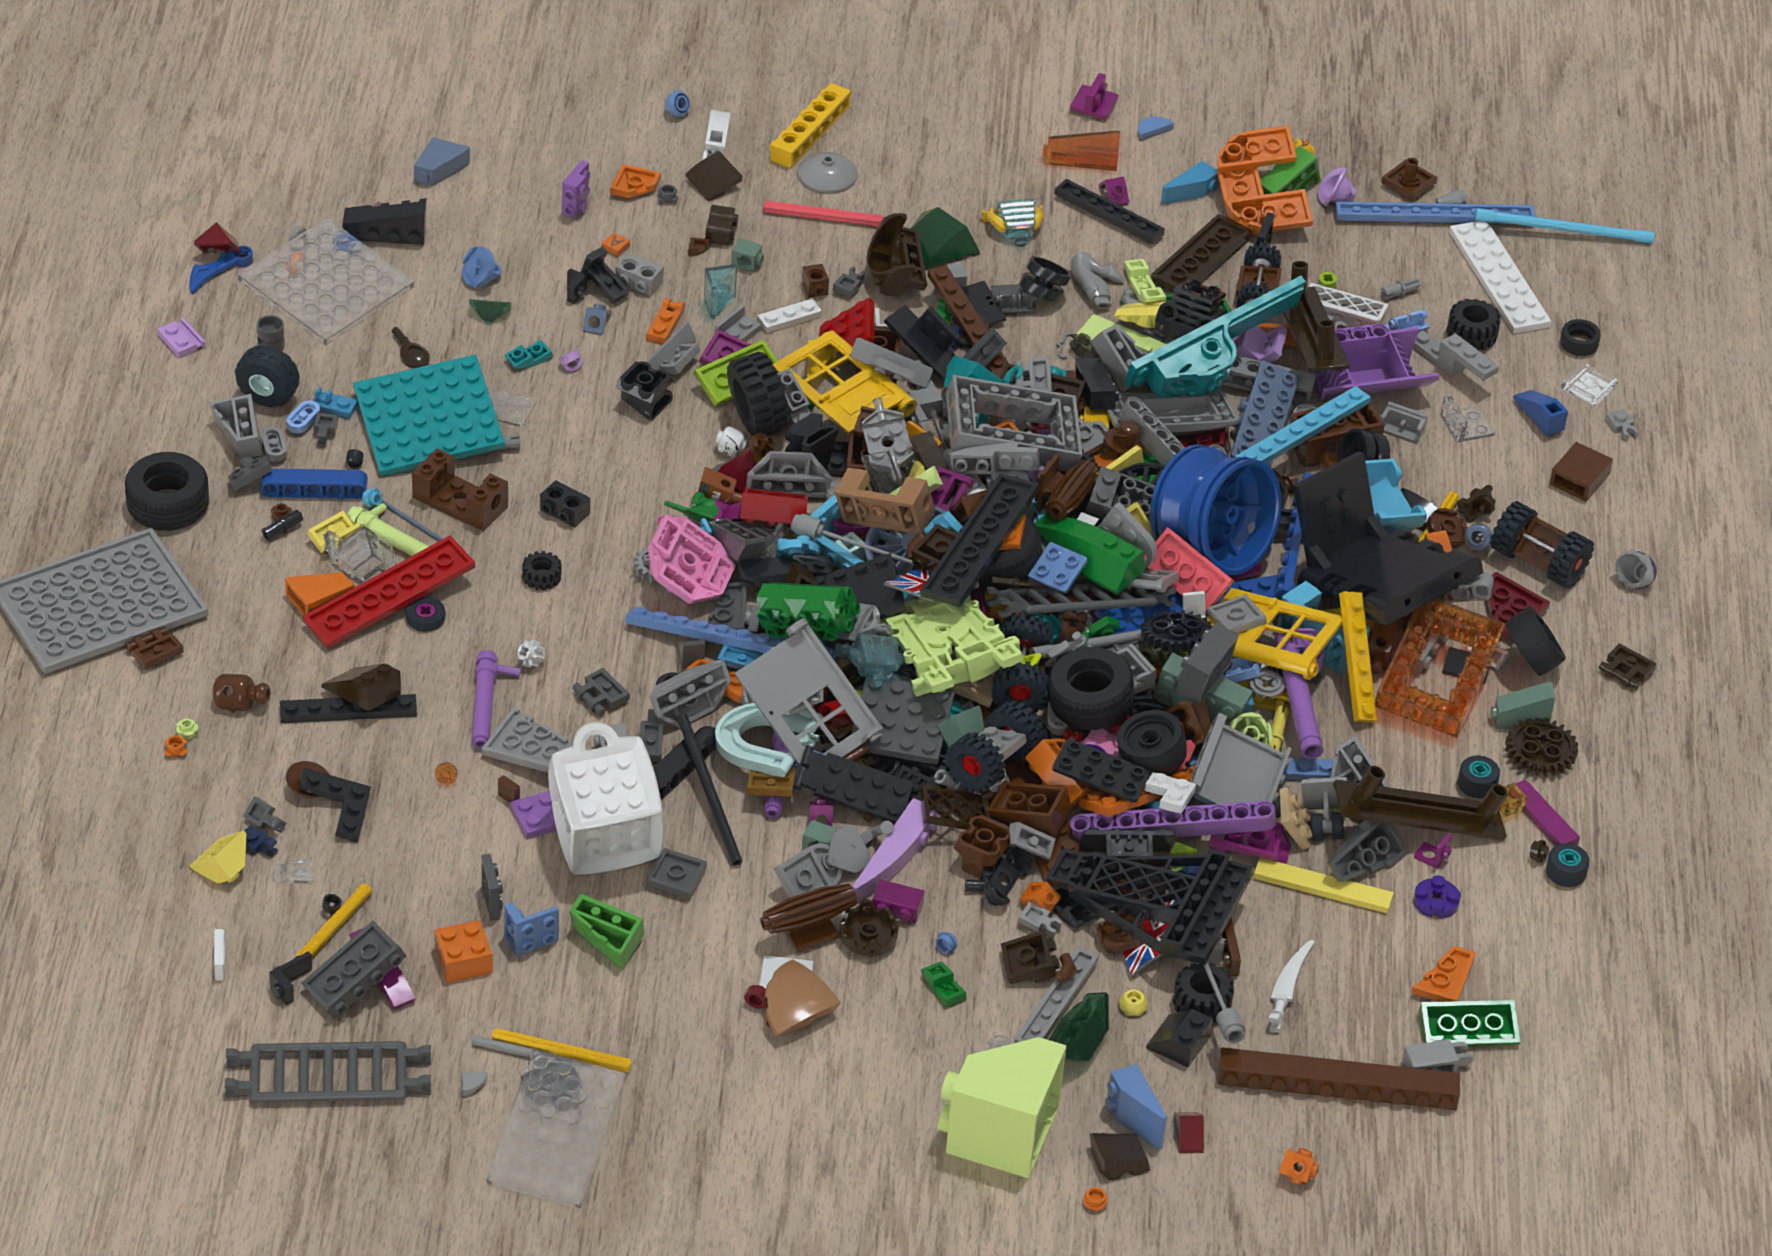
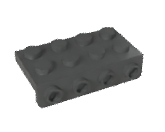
M373 920L302 981L301 984L333 1019H336L339 1015L345 1013L348 1007L357 999L362 998L373 985L379 983L394 967L399 966L407 956L402 948Z

